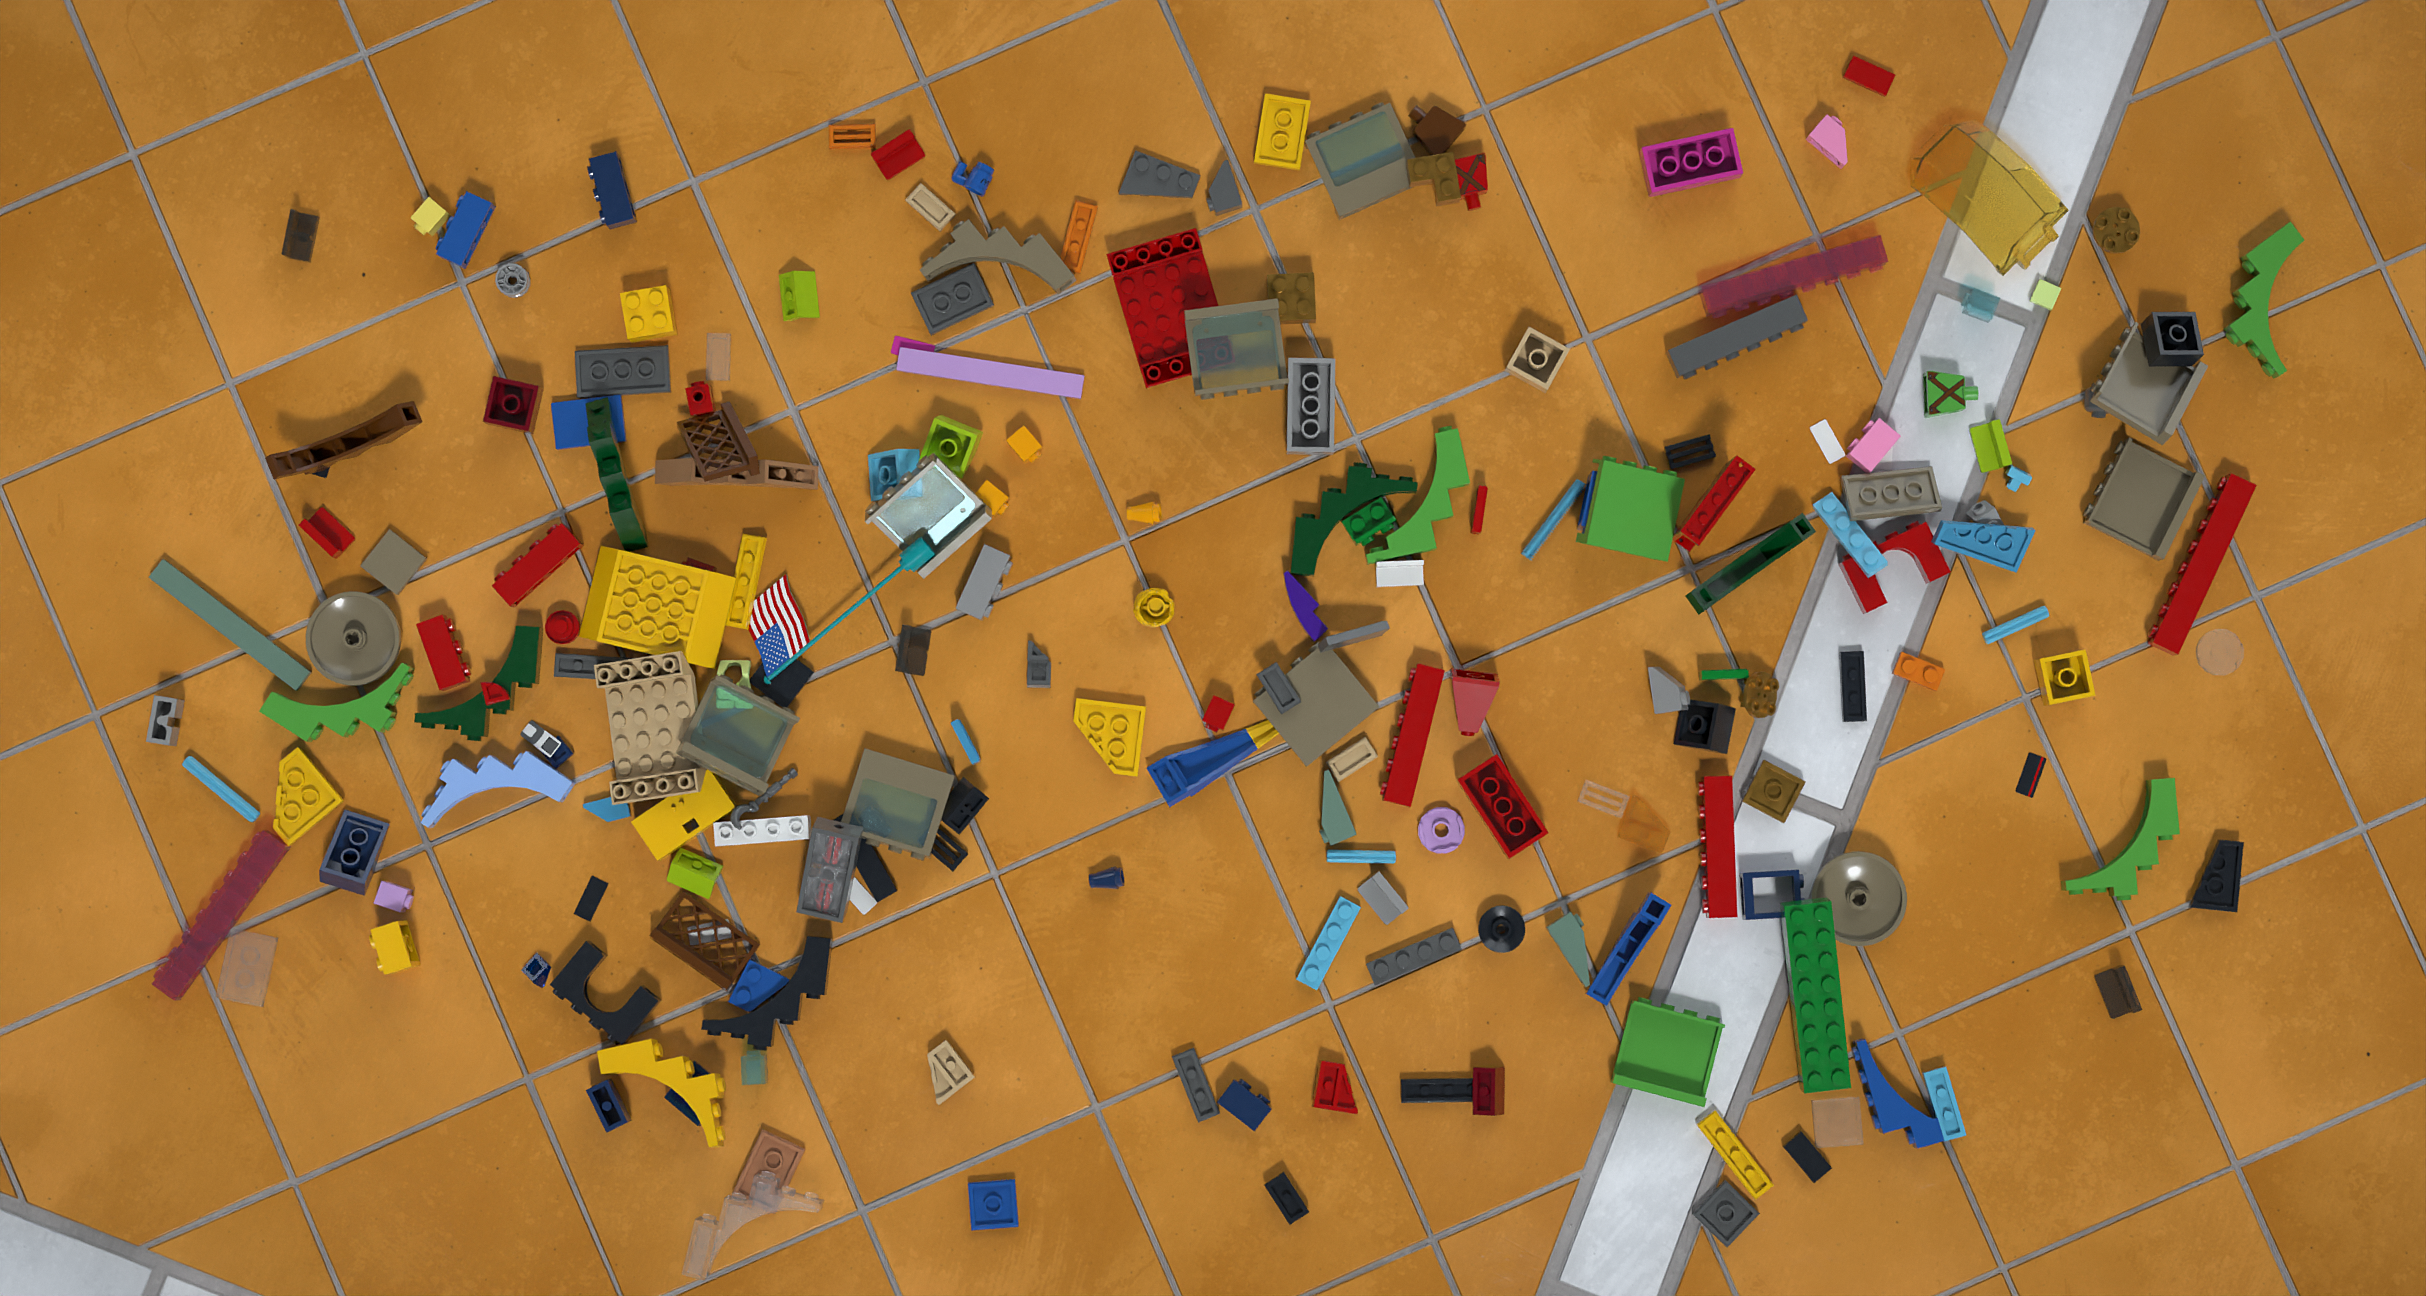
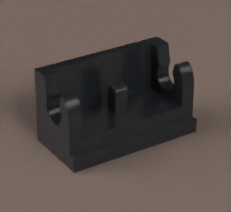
M963 777L950 792L941 821L960 835L989 798Z

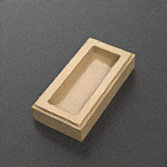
M922 183L905 200L939 232L956 215Z
M1364 737L1326 763L1338 782L1377 758L1378 755L1367 738Z

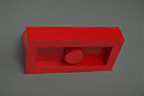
M910 129L871 153L873 160L886 180H890L926 156Z
M323 507L309 520L304 518L298 525L331 557L336 559L355 541V537Z

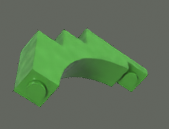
M1452 426L1442 427L1438 429L1439 433L1434 434L1436 464L1433 481L1427 497L1406 524L1385 538L1387 550H1384L1383 546L1369 549L1370 553L1365 555L1367 565L1437 549L1431 522L1452 518L1454 515L1448 490L1470 484L1458 428L1452 429Z

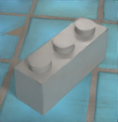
M984 544L956 609L983 621L984 617L989 618L994 607L990 603L994 595L999 596L1003 587L1000 581L1004 574H1009L1013 562L1010 561L1011 556Z

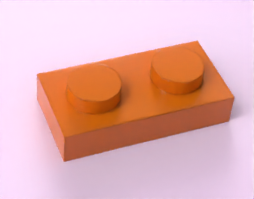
M1900 652L1892 674L1937 691L1945 669L1907 653Z

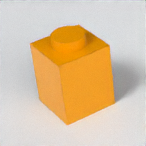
M1024 425L1006 440L1025 464L1028 461L1031 463L1035 462L1042 455L1040 453L1043 449L1042 446Z
M988 480L975 493L992 510L994 517L998 514L1002 516L1010 506L1007 503L1010 500L1009 497Z

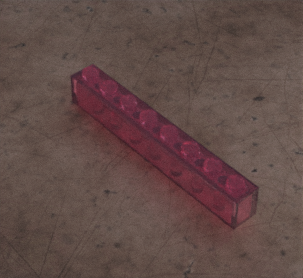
M1881 235L1705 285L1700 287L1698 291L1706 317L1713 315V318H1719L1727 315L1726 311L1735 309L1736 312L1749 308L1748 304L1755 302L1758 303V306L1772 302L1771 298L1780 296V299L1791 297L1794 295L1793 291L1802 289L1804 293L1816 289L1817 284L1825 283V286L1838 283V278L1847 276L1849 280L1861 276L1860 272L1869 270L1870 273L1883 270V265L1888 262Z
M269 830L259 831L251 840L253 845L248 852L244 851L237 859L239 864L234 871L230 870L223 879L225 883L221 889H216L210 896L209 901L211 903L206 909L203 908L195 918L197 922L193 928L189 927L181 937L183 941L178 948L174 947L167 956L169 961L164 967L161 966L153 976L155 980L152 985L174 1001L182 999L291 848V846H287L283 840Z

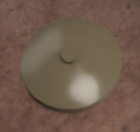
M343 592L328 598L314 611L306 629V649L311 662L323 676L343 685H364L381 678L395 663L401 647V629L394 612L379 598L363 592Z
M1864 851L1847 852L1826 863L1817 874L1811 891V899L1827 897L1831 900L1835 939L1852 946L1872 945L1890 936L1900 925L1907 906L1906 887L1899 872L1886 859Z

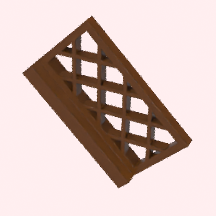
M730 401L721 403L720 411L677 422V428L704 482L747 470L751 476L760 474L758 455ZM720 420L717 425L709 424L711 421ZM692 426L697 427L695 431L685 429ZM703 429L712 431L709 435L701 433ZM718 433L726 435L724 439L715 436ZM695 439L704 441L701 445L693 443ZM710 443L718 444L716 449L707 446ZM724 447L733 448L731 452L723 451ZM702 453L711 454L709 458L700 457ZM717 456L726 458L723 462L715 461ZM734 460L741 462V464L731 465L730 462ZM709 466L718 468L717 470L706 472Z
M684 891L649 935L650 939L726 992L731 988L735 979L760 946L759 943ZM684 898L693 904L694 913L680 915L679 905ZM696 907H698L702 911L696 912ZM675 910H677V916H672ZM708 914L712 917L713 926L699 928L697 916ZM695 916L697 929L683 931L681 918ZM678 919L680 932L669 933L663 929L668 920ZM715 920L721 923L722 925L716 926ZM726 927L731 930L732 940L718 942L716 929ZM714 930L716 942L702 945L700 932ZM697 932L699 945L687 946L684 943L683 935ZM734 933L741 938L735 939ZM681 935V941L674 936ZM746 941L753 947L748 954L737 955L735 942ZM733 943L735 956L721 958L719 945ZM716 946L718 959L707 960L704 958L702 948ZM700 949L701 955L694 950ZM744 958L743 961H742V962L740 963V965H739L738 959ZM736 959L737 969L730 976L723 971L722 961ZM719 962L720 968L713 963Z

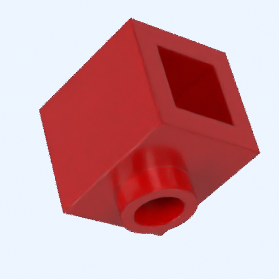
M704 381L691 383V387L685 388L690 416L697 417L716 412L712 389L709 384H705Z

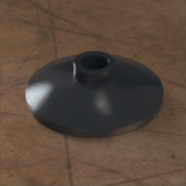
M1492 907L1482 915L1479 921V937L1482 943L1494 952H1510L1523 941L1525 936L1524 920L1511 907ZM1500 924L1506 928L1502 934L1497 932V926Z

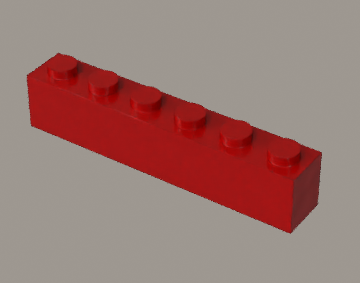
M1419 663L1416 664V668L1411 667L1408 681L1412 682L1410 691L1405 690L1402 704H1406L1405 713L1399 714L1397 727H1401L1399 736L1394 735L1391 749L1395 750L1393 759H1388L1385 772L1389 773L1388 781L1382 782L1380 795L1384 796L1383 801L1411 807L1445 672L1443 669Z
M1732 776L1701 777V782H1698L1697 785L1698 796H1702V805L1698 807L1699 819H1703V829H1699L1700 843H1704V852H1700V864L1705 867V876H1701V889L1705 890L1706 899H1702V913H1706V918L1738 917Z

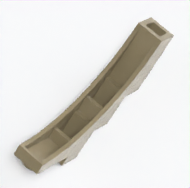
M969 219L965 222L961 221L953 227V232L950 234L955 242H949L944 245L940 250L941 253L935 258L930 257L924 261L920 272L927 281H930L944 271L962 264L980 261L1008 263L1035 274L1051 286L1058 295L1076 281L1075 276L1040 233L1036 236L1034 234L1029 236L1023 242L1024 245L1022 247L1004 226L1001 229H994L989 233V238L985 240Z

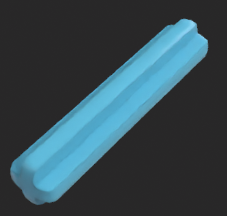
M2041 606L1985 631L1982 634L1983 639L1987 644H1990L2049 617L2048 609L2045 606Z
M1327 850L1326 860L1327 862L1394 864L1396 862V852Z

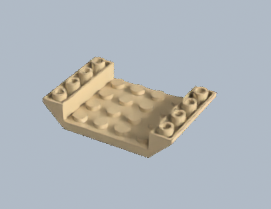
M682 651L594 665L597 688H604L606 693L617 781L609 782L612 805L700 792L706 769L676 754L698 708L695 676ZM700 721L699 726H698V728H697V732L702 735V728H701V721Z

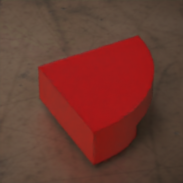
M480 682L487 706L510 700L509 694L502 686L493 682Z

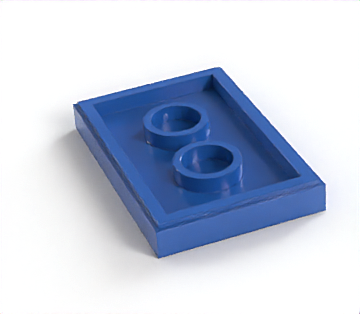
M622 395L551 403L556 449L562 450L590 446L585 403L608 397L611 404L618 443L627 442Z

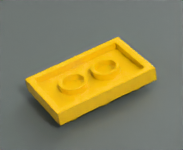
M1265 94L1254 164L1300 171L1311 104L1310 100Z

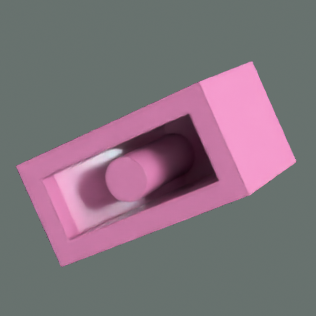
M1827 114L1806 140L1838 168L1842 169L1848 162L1845 129L1838 118L1835 116L1830 117Z

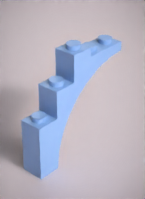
M525 751L524 754L520 753L513 762L515 765L514 769L493 755H489L487 758L484 756L477 765L478 772H475L457 759L448 760L440 770L442 773L440 779L447 784L445 786L442 785L435 794L437 799L432 806L428 805L421 815L423 819L420 823L428 828H433L442 816L457 803L476 793L492 788H527L543 793L558 802H564L576 783L529 751Z

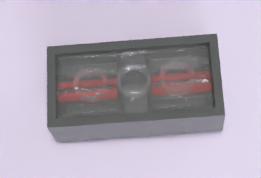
M817 817L812 827L797 913L840 923L843 922L848 910L864 827Z

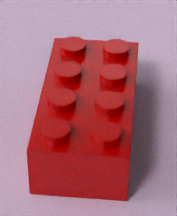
M1497 754L1456 780L1507 859L1515 856L1549 833Z

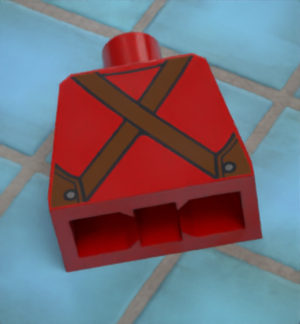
M1485 152L1455 159L1461 200L1465 199L1468 211L1480 209L1479 195L1486 194L1488 191Z

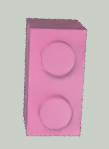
M1880 418L1875 422L1870 420L1862 429L1865 434L1861 439L1855 438L1847 447L1850 452L1846 457L1865 473H1870L1901 437Z

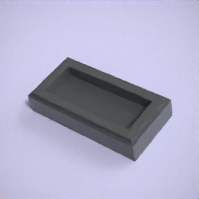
M1277 662L1256 674L1281 715L1301 703V700Z

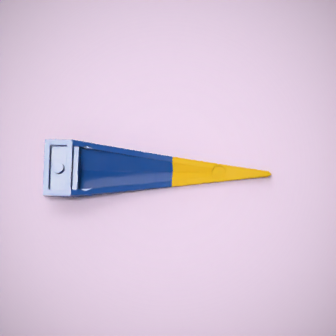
M1266 720L1211 742L1165 756L1147 767V770L1168 806L1171 807L1186 797H1192L1279 733L1269 720Z

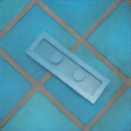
M1944 1066L1923 1072L1922 1075L1935 1117L1938 1118L1942 1130L1943 1142L1966 1136L1947 1068Z

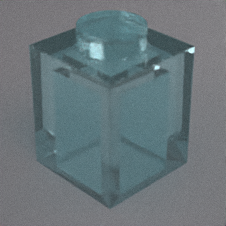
M1973 288L1963 296L1961 306H1964L1962 313L1988 323L1993 319L2000 297Z
M761 1050L747 1051V1055L741 1056L742 1085L768 1083L767 1054L761 1055Z

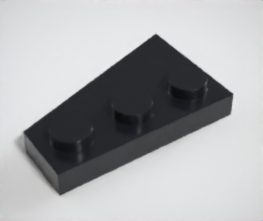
M2217 841L2189 904V908L2238 912L2244 842Z

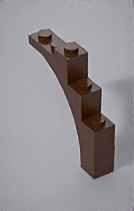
M414 401L400 403L368 421L336 435L289 451L270 454L265 459L274 480L302 473L307 475L321 472L340 460L357 457L371 447L391 443L423 421Z

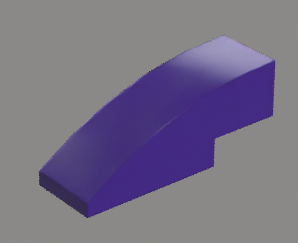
M1287 570L1284 573V581L1291 607L1304 631L1315 642L1328 630L1326 625L1313 612L1319 607V604Z

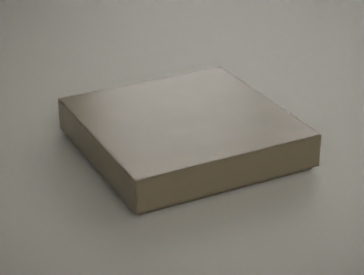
M389 529L360 566L396 595H399L427 558Z

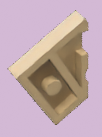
M947 1040L927 1054L936 1103L938 1105L975 1077Z

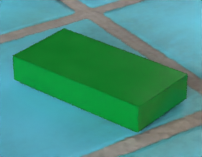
M1747 669L1702 670L1699 672V681L1749 678V670Z

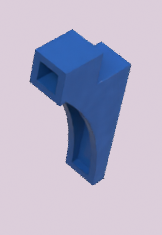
M1648 892L1638 911L1631 915L1585 994L1605 1006L1608 1005L1635 959L1663 921L1671 904Z
M1866 1039L1853 1041L1854 1047H1851L1854 1060L1859 1061L1861 1069L1858 1070V1075L1861 1083H1865L1867 1092L1864 1095L1868 1107L1872 1106L1874 1112L1871 1119L1875 1130L1879 1129V1132L1884 1134L1907 1127L1908 1130L1905 1131L1908 1144H1912L1917 1149L1944 1141L1938 1118L1924 1115L1897 1094L1879 1071L1871 1056Z

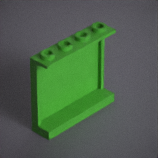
M1603 456L1602 460L1593 459L1592 462L1598 463L1599 467L1585 533H1577L1576 542L1668 562L1685 479L1677 477V472L1663 470V474L1658 473L1656 467L1643 465V469L1636 468L1637 463L1623 460V464L1616 463L1617 458Z
M1638 997L1637 1001L1631 1000L1611 1083L1705 1107L1707 1100L1705 1096L1722 1029L1725 1028V1024L1720 1023L1721 1018L1707 1015L1706 1019L1697 1017L1698 1012L1684 1009L1683 1013L1674 1011L1675 1006L1661 1003L1660 1007L1651 1005L1652 1000Z

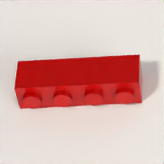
M554 524L546 532L548 535L542 541L538 539L529 547L531 551L524 557L522 555L518 556L511 563L512 568L507 572H500L494 578L495 583L491 586L510 607L515 608L584 546L565 524Z

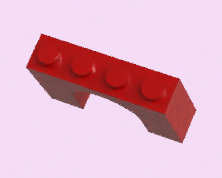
M1917 520L1905 526L1907 531L1901 534L1895 531L1884 536L1886 541L1881 544H1877L1876 541L1872 542L1881 554L1889 550H1900L1910 555L1926 584L1951 572L1938 545L1931 542L1933 534L1927 522L1919 524ZM1850 554L1843 556L1844 561L1838 565L1862 613H1868L1888 603L1875 574L1868 578Z

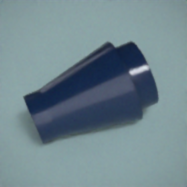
M1114 866L1094 874H1089L1090 887L1119 889V887L1125 884L1123 869Z

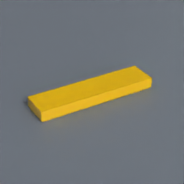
M749 534L742 535L734 574L737 580L726 626L749 629L767 541L765 537Z
M1716 1110L1696 1124L1754 1200L1774 1186Z

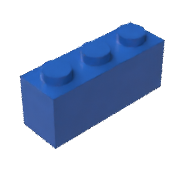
M467 191L464 196L461 195L456 204L458 209L454 217L451 216L446 224V229L448 230L444 238L441 237L436 245V255L466 269L496 208L491 202Z

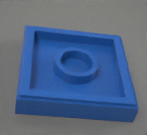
M1015 1179L968 1183L971 1231L1019 1227Z

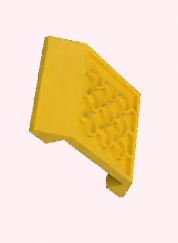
M601 546L579 637L653 655L682 651L688 663L715 669L737 578Z

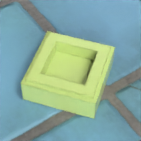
M2039 279L2029 301L2051 311L2061 288Z

